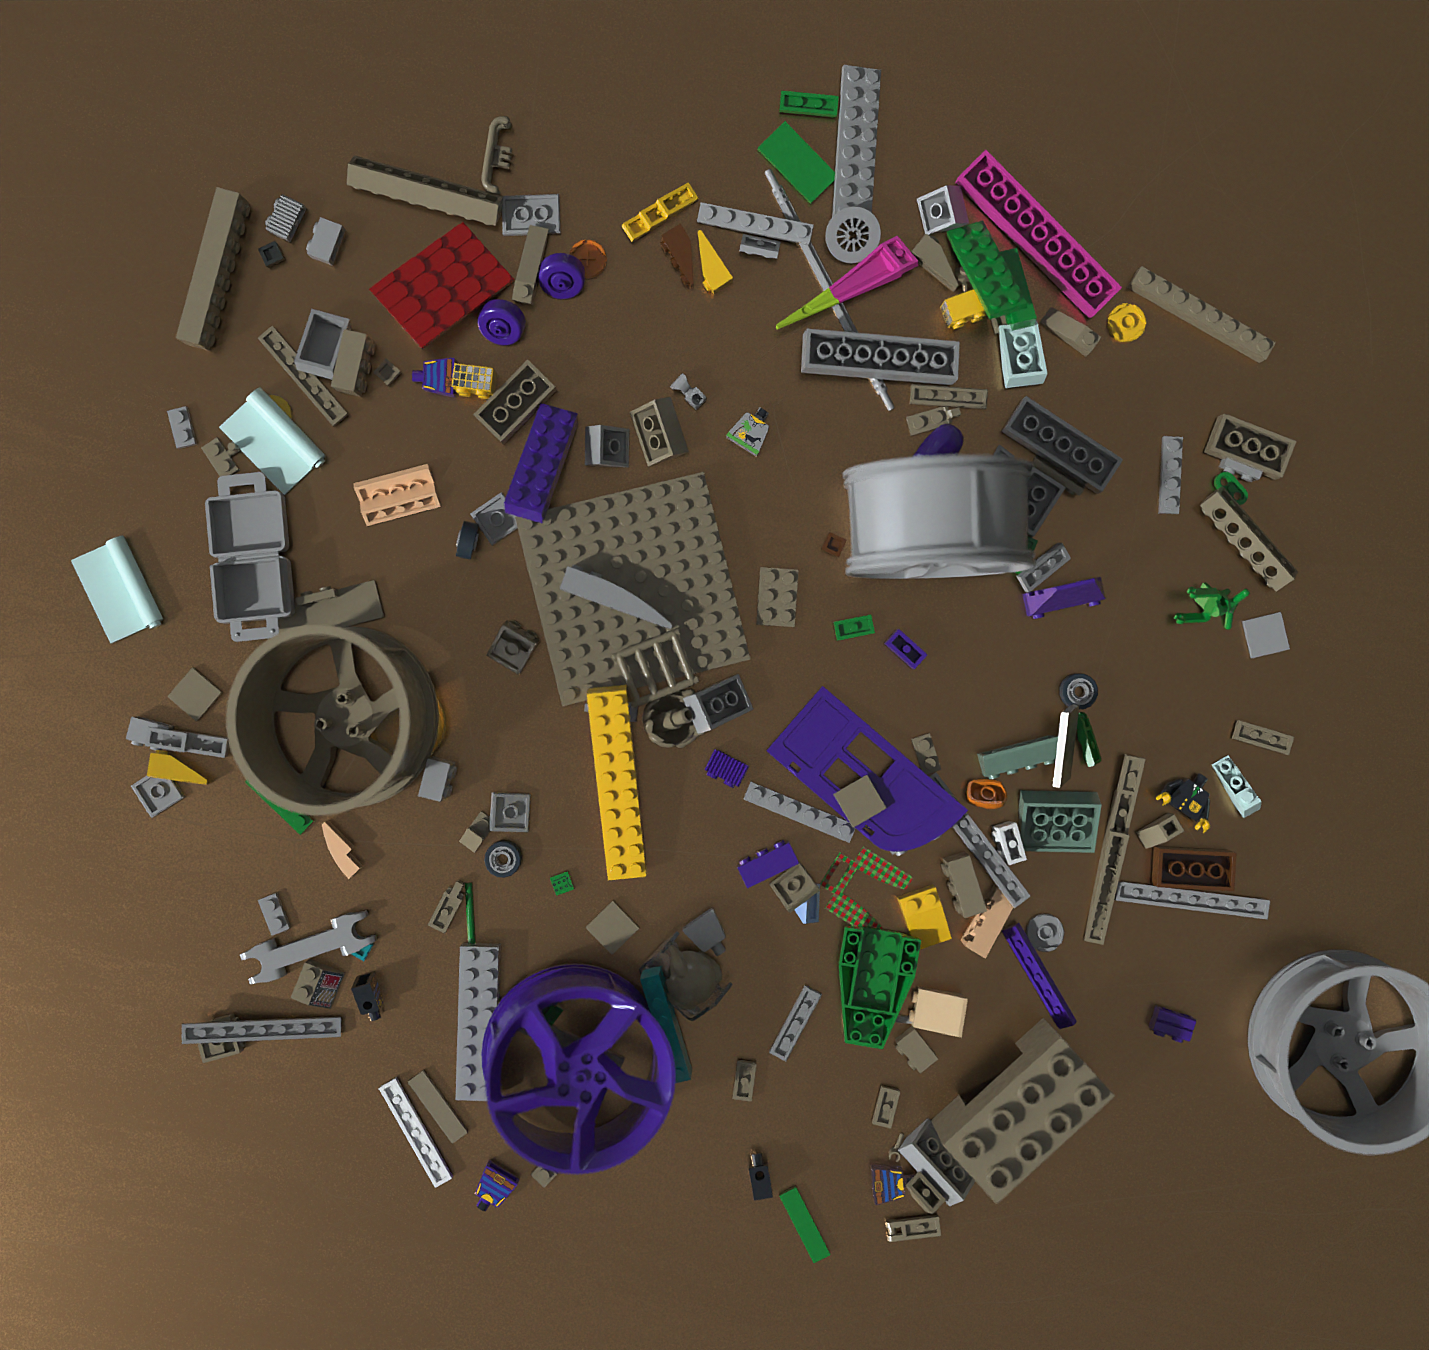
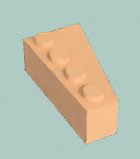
M996 884L984 901L987 911L974 917L960 940L967 948L985 959L1006 920L1009 919L1013 911V906Z

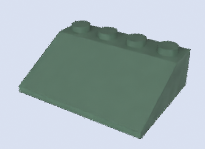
M1021 791L1018 830L1024 851L1095 853L1101 812V801L1098 792Z

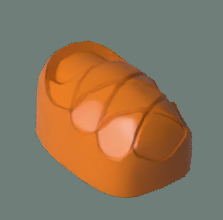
M991 779L972 780L969 782L966 790L967 802L977 807L998 809L1007 802V791L1001 781Z

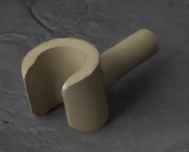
M899 1134L896 1145L889 1150V1159L892 1154H897L896 1162L900 1160L898 1149L904 1134Z

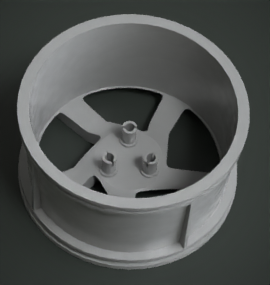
M934 456L881 461L845 470L843 472V479L845 480L844 488L848 489L852 557L846 560L847 565L850 566L846 568V575L876 579L950 578L1004 574L1035 568L1036 561L1032 560L1035 557V552L1027 550L1028 481L1032 479V473L1030 472L1033 470L1032 463L1023 459L1000 456Z
M1325 950L1311 953L1296 959L1276 973L1257 998L1248 1029V1049L1252 1068L1267 1095L1285 1112L1298 1119L1318 1138L1345 1151L1359 1154L1392 1153L1413 1146L1428 1137L1429 984L1412 974L1392 968L1377 958L1350 950ZM1371 976H1380L1397 989L1408 1004L1415 1024L1383 1029L1373 1033L1366 1007ZM1344 981L1342 993L1344 1012L1309 1006L1326 989ZM1297 1021L1314 1026L1316 1029L1302 1057L1288 1069L1289 1043ZM1414 1049L1416 1057L1407 1080L1390 1100L1378 1106L1363 1079L1359 1076V1069L1385 1052ZM1322 1065L1346 1087L1356 1109V1114L1348 1117H1335L1316 1113L1300 1105L1294 1092L1318 1066Z

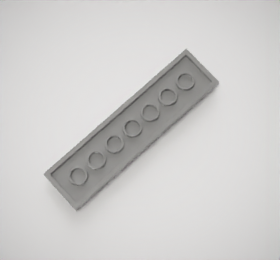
M849 65L842 67L832 217L840 210L854 206L865 208L872 213L881 70ZM853 218V224L856 223L858 218ZM850 219L845 220V222L850 223Z

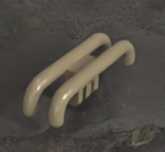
M499 116L490 124L481 176L485 191L496 195H501L498 186L491 184L493 167L509 169L510 164L503 162V160L511 161V156L504 153H512L513 150L510 147L497 145L500 130L510 129L512 126L510 118L507 116Z

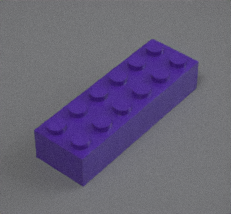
M540 403L504 501L505 513L543 523L578 426V413Z

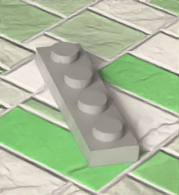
M1162 437L1158 513L1179 514L1183 437Z

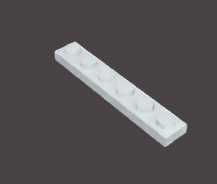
M397 1077L380 1086L381 1094L434 1187L436 1188L452 1179L453 1175Z

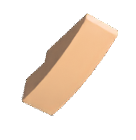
M329 820L325 821L322 824L328 849L340 870L350 879L363 867L350 853L355 846Z

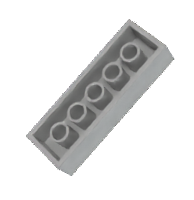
M1027 396L1021 400L1001 431L1096 494L1103 492L1123 461L1122 458Z

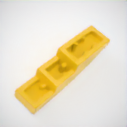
M688 182L657 199L656 203L624 222L622 228L631 242L665 223L699 198Z

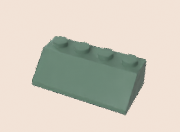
M1048 735L978 753L982 775L989 779L1000 777V773H1017L1019 768L1025 767L1026 770L1036 768L1039 763L1044 762V765L1055 763L1058 736Z

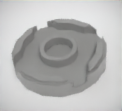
M1042 913L1035 915L1026 926L1025 933L1033 947L1038 951H1053L1064 939L1063 924L1051 914Z

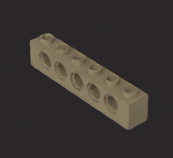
M1223 486L1203 500L1200 504L1203 513L1206 516H1210L1217 529L1225 533L1228 541L1240 550L1241 556L1244 559H1248L1255 572L1263 576L1270 588L1277 592L1295 579L1298 571ZM1218 508L1224 509L1226 514L1221 513ZM1231 523H1236L1239 528L1233 527ZM1244 537H1248L1252 542L1245 541ZM1256 552H1262L1264 557L1259 556ZM1269 566L1275 567L1277 571L1271 570Z

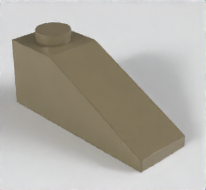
M925 234L911 253L923 268L954 292L958 287V283L941 245L938 244L937 238Z
M1050 307L1039 322L1085 357L1091 353L1101 339V336L1089 327L1053 307Z

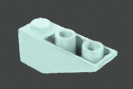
M1229 755L1212 764L1231 801L1243 818L1261 808V800Z

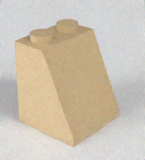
M917 986L916 991H913L912 994L914 1008L910 1010L909 1021L912 1022L911 1025L915 1028L962 1038L968 999L960 993Z

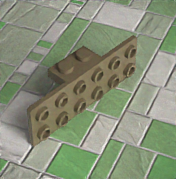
M372 580L340 589H331V586L320 588V592L312 593V591L300 593L301 597H297L294 600L295 614L289 618L278 619L279 633L306 625L348 627L383 618L384 613L376 582Z

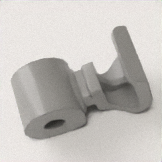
M683 373L670 386L673 390H681L685 395L684 399L695 410L707 400L706 396L697 387H690Z

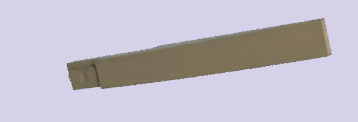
M1127 754L1124 757L1118 787L1114 791L1084 937V941L1104 945L1130 836L1128 831L1146 760L1142 757Z

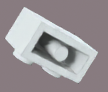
M1008 821L992 826L993 832H991L994 843L997 844V853L1007 865L1027 860L1017 823Z

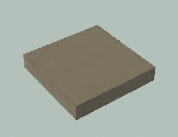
M192 667L167 697L197 722L223 692Z
M867 775L833 794L853 828L886 809Z
M800 861L799 864L791 867L769 884L789 913L820 891V888Z
M613 900L585 928L612 955L640 927Z

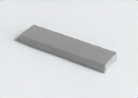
M804 985L769 1050L770 1054L785 1062L787 1061L822 993Z

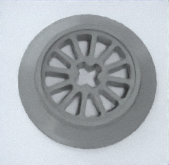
M856 206L847 207L837 212L831 218L826 229V244L829 251L835 258L846 263L861 262L878 247L881 237V229L877 218L869 210ZM853 218H858L854 225ZM850 219V226L846 224L845 220ZM861 220H863L864 223L861 226H859ZM842 223H844V225L846 226V229H843V228H841V227H839V226H840ZM866 226L868 227V230L861 231ZM837 230H841L845 233L837 234ZM855 230H857L855 232V234L857 235L856 238L851 237L849 239L850 235L848 233L850 231L854 232ZM868 234V238L865 239L861 235ZM837 238H843L840 242L837 241ZM860 239L865 241L863 246L859 242ZM847 241L845 247L842 248L841 245ZM857 242L860 248L855 250V243ZM850 243L852 244V250H848Z

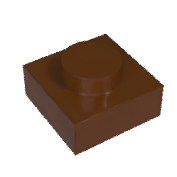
M829 532L821 550L839 558L847 539Z

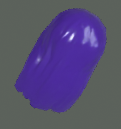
M940 425L924 440L912 458L958 456L964 442V436L954 425Z

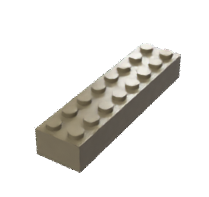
M216 187L176 339L208 351L215 342L214 332L220 323V309L222 310L225 305L224 295L230 286V272L234 271L235 254L240 249V235L244 234L245 217L250 212L249 202L240 193Z

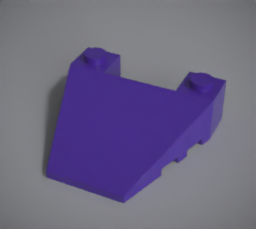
M1101 577L1022 594L1027 616H1033V619L1045 617L1044 613L1082 604L1089 603V607L1101 604L1100 600L1106 599Z

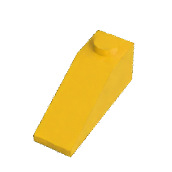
M699 230L698 242L704 279L702 283L708 292L711 290L715 294L732 283L733 277L702 230Z
M156 750V753H150L147 770L148 777L208 784L207 779L171 755H167V751Z

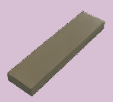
M911 384L909 404L986 410L988 389Z
M422 1070L408 1080L410 1087L452 1144L468 1133L465 1125L425 1070Z

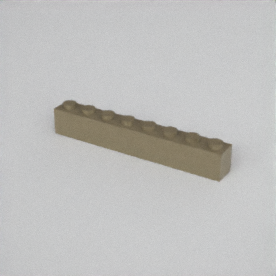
M355 155L348 163L346 185L353 186L355 189H364L377 195L389 196L395 200L408 201L413 205L419 204L431 210L444 211L449 215L462 216L467 220H477L486 225L496 226L501 217L503 196Z
M1143 266L1136 270L1127 286L1133 292L1258 363L1267 359L1276 343Z

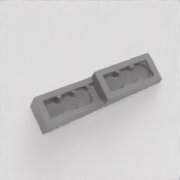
M148 727L145 746L225 758L228 755L229 740L228 737Z

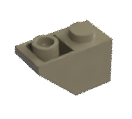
M1167 813L1136 833L1147 849L1169 841L1184 832L1176 816Z

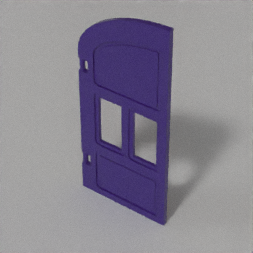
M823 686L767 749L771 756L847 821V817L833 795L841 789L825 777L824 773L839 758L860 777L867 775L886 809L855 826V828L874 845L886 851L901 852L925 845L945 833L968 811ZM860 732L895 760L881 778L846 749ZM792 762L801 768L799 772L790 765ZM867 825L874 831V834L870 835L863 827Z

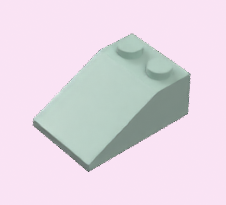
M1036 321L1034 326L1014 331L1011 330L1010 325H1000V349L1005 388L1043 384L1047 376V369L1038 322Z

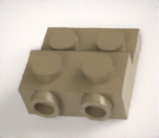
M507 620L501 626L486 656L519 675L540 639L537 638V634L534 631H525L520 628L521 625L517 621Z
M232 1013L206 1022L240 1021V1019ZM246 1041L197 1044L202 1062L206 1063L241 1053L244 1050L243 1047L246 1046Z

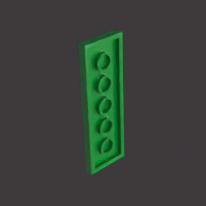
M983 220L947 231V238L989 319L1027 308V302Z

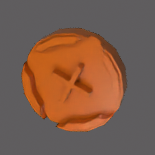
M581 240L574 244L569 254L578 258L583 264L585 279L599 276L606 268V252L598 242L594 240Z

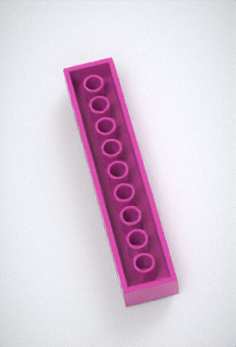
M987 150L957 178L955 183L961 187L962 191L1089 319L1122 288Z

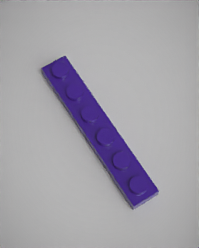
M1020 923L1005 927L1002 933L1057 1027L1063 1029L1074 1026L1077 1020Z

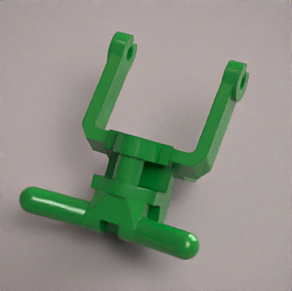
M1207 582L1202 583L1200 588L1189 587L1187 593L1190 594L1189 597L1195 598L1194 600L1204 609V612L1176 613L1174 619H1177L1176 623L1178 624L1207 622L1212 616L1218 617L1226 614L1224 627L1230 630L1236 607L1240 601L1250 595V591L1244 589L1229 599L1228 596L1231 591L1228 588L1220 591L1217 588H1212Z

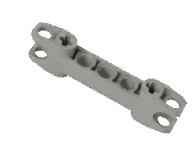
M368 911L349 912L330 919L332 929L277 947L274 938L259 943L252 949L240 954L241 960L256 958L262 966L259 974L248 979L249 983L256 984L279 979L287 975L284 966L340 948L342 955L346 956L358 952L363 947L377 940L376 935L363 937L357 934L355 930L357 921L369 916Z

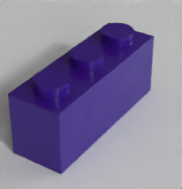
M781 840L775 843L774 848L770 850L765 848L756 853L757 856L754 858L746 857L740 860L737 868L746 887L749 888L799 864L789 841Z

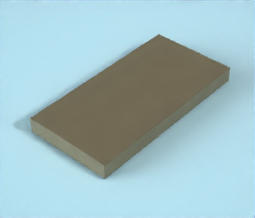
M1072 704L1061 713L1053 787L1061 788L1071 779L1079 705Z

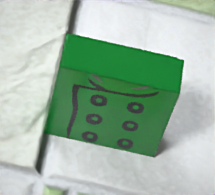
M569 871L550 877L556 896L575 889Z

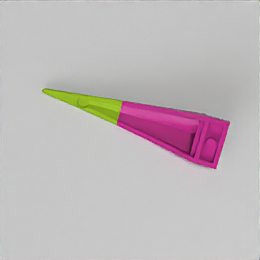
M895 236L880 244L860 263L813 300L776 325V329L785 327L902 277L903 273L917 267L918 260L901 239Z

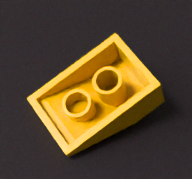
M933 884L897 896L910 936L921 939L920 950L952 939L940 898Z

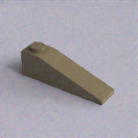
M534 225L529 226L512 295V300L515 302L534 305L539 268L543 261L549 232L547 228Z

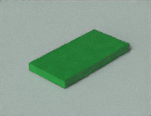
M786 121L757 148L810 204L835 181V172Z

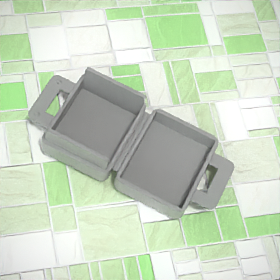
M262 472L221 476L217 481L219 496L210 497L205 502L209 553L211 556L218 558L219 561L210 565L214 618L219 623L230 624L231 638L235 642L272 638L279 634L278 619L289 618L295 614L291 562L288 558L279 556L280 552H286L289 549L285 496L278 491H266L265 475ZM254 484L255 493L230 495V487ZM266 620L267 627L242 630V622Z

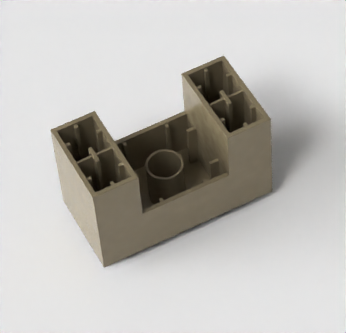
M1044 1018L1015 1043L1023 1054L971 1102L967 1104L958 1095L931 1120L942 1145L996 1204L1115 1097Z

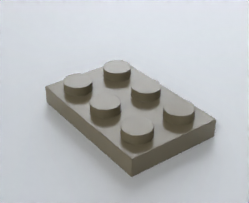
M760 567L756 625L795 627L799 570Z

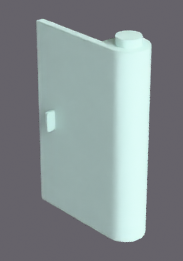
M259 387L247 397V402L219 428L238 445L240 450L285 495L314 467L319 468L323 465L325 454L270 396Z
M123 535L112 538L106 542V545L71 560L110 644L150 627V629L161 625L160 621L163 620V617Z

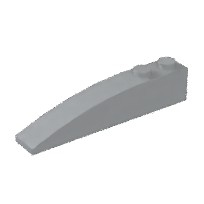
M572 565V568L567 567L560 590L671 629L672 624L655 609L625 589L602 579L601 574L593 571L590 574L583 572L584 568Z

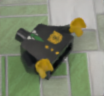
M1198 773L1193 781L1188 778H1178L1166 783L1161 794L1156 796V800L1162 798L1164 801L1162 806L1169 804L1190 820L1199 821L1195 825V829L1198 830L1202 826L1203 833H1205L1210 828V823L1208 822L1210 794L1202 789L1208 779Z

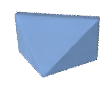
M820 891L795 909L801 921L805 924L819 922Z

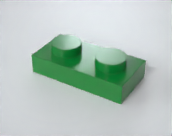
M872 615L833 622L837 641L875 633Z

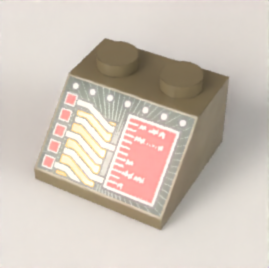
M309 959L304 963L291 999L309 1006L331 1009L345 973Z

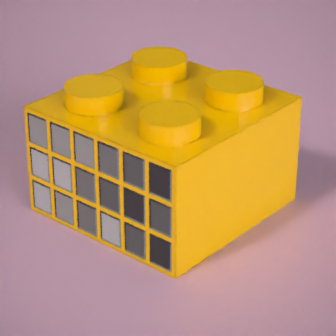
M974 289L946 299L940 307L948 329L952 327L954 330L965 326V323L968 321L975 323L986 316V312Z
M454 363L452 388L460 396L471 397V394L478 395V398L489 399L496 392L498 374L493 368Z

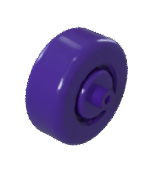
M567 253L549 255L540 265L539 285L546 294L553 298H572L578 295L584 287V266L578 258Z
M503 299L487 302L478 317V328L487 340L498 345L516 343L521 338L526 325L525 316L521 309L512 302Z

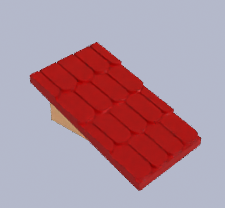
M462 222L396 270L390 272L369 288V290L423 349L514 282L515 279L467 225Z

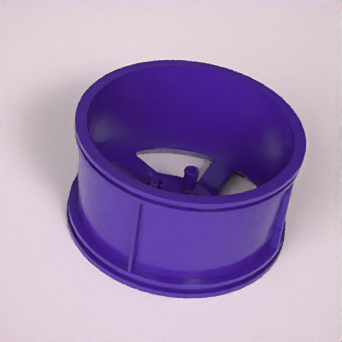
M564 964L549 967L528 976L514 986L501 999L488 1021L481 1052L488 1108L492 1120L503 1139L514 1151L529 1162L541 1168L565 1174H586L603 1171L637 1154L650 1142L662 1126L669 1112L675 1090L676 1078L673 1053L663 1029L651 1015L646 999L630 982L609 970L587 964ZM569 999H596L612 1005V1009L594 1032L564 1048L560 1047L554 1032L542 1014V1010L545 1007ZM635 1019L642 1025L652 1041V1063L647 1080L626 1074L603 1053L620 1038ZM524 1027L542 1052L548 1083L544 1087L503 1095L500 1085L503 1058L515 1033L519 1028ZM608 1088L620 1096L634 1101L618 1117L595 1128V1118ZM540 1106H575L578 1109L573 1133L555 1132L539 1128L527 1122L518 1114Z

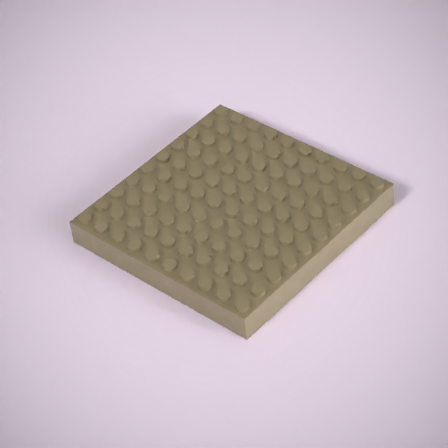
M704 472L547 510L543 523L518 516L515 517L562 706L586 701L588 688L626 685L617 660L613 659L612 654L676 629L680 630L679 638L693 674L750 660ZM572 565L584 568L583 572L590 574L593 571L601 574L602 579L625 589L655 609L672 624L671 629L560 590L567 567L572 568ZM672 639L661 643L674 678L686 676ZM654 647L642 650L655 683L666 681ZM636 654L625 657L636 688L646 686L647 682Z

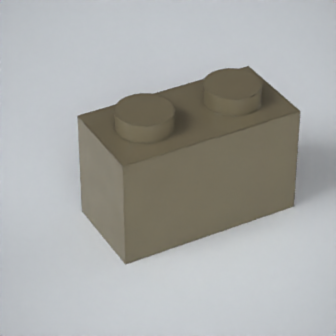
M913 1026L895 1039L897 1043L895 1048L902 1056L905 1054L909 1058L907 1063L913 1071L917 1069L922 1073L938 1060L936 1054Z

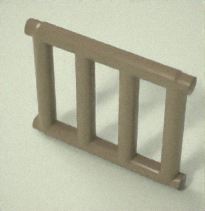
M679 629L672 630L612 654L613 659L617 660L632 697L631 705L633 708L699 682L697 676L694 677L681 644ZM671 639L687 678L678 683L674 679L661 643ZM650 647H654L669 685L660 690L657 689L642 651ZM636 654L651 692L643 697L639 696L625 661V657Z

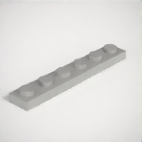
M706 203L700 204L697 223L806 245H810L814 228L813 224Z
M751 781L743 798L748 802L850 843L856 829L844 819Z

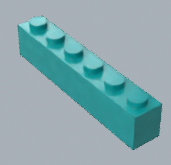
M662 967L645 969L641 974V984L650 1013L657 1020L670 1043L675 1063V1083L691 1080L692 1066L674 1007L667 998V993L669 992Z

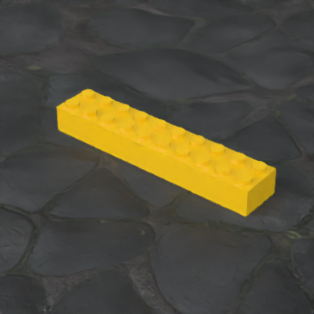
M627 685L588 688L587 701L608 880L646 877L647 866Z

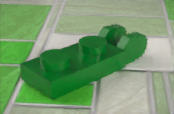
M1079 712L1077 738L1082 745L1083 758L1087 762L1088 767L1095 766L1102 761L1087 714Z

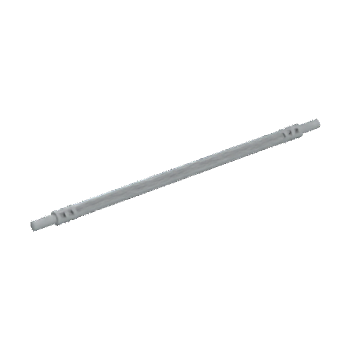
M768 169L764 173L773 188L772 192L786 219L801 222L783 186L779 185L772 169ZM810 242V245L799 243L822 289L825 291L833 283L812 242ZM843 302L832 306L844 331L858 333ZM869 378L888 411L894 409L895 406L887 393L888 388L883 379Z

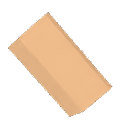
M428 464L354 483V490L360 501L361 514L367 526L441 507L434 478Z

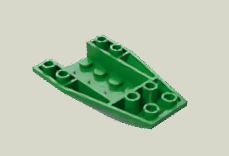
M845 926L839 958L845 1043L877 1049L884 1048L915 979L921 939L897 931L867 926Z

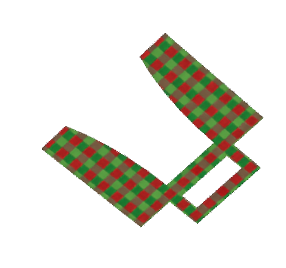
M864 846L855 861L839 852L820 883L821 886L834 893L825 909L852 926L882 929L883 927L871 914L843 894L846 886L857 869L879 881L905 890L914 877ZM841 860L849 864V867L835 888L828 884V881Z

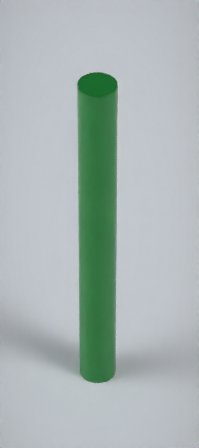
M472 882L465 883L468 943L475 944Z

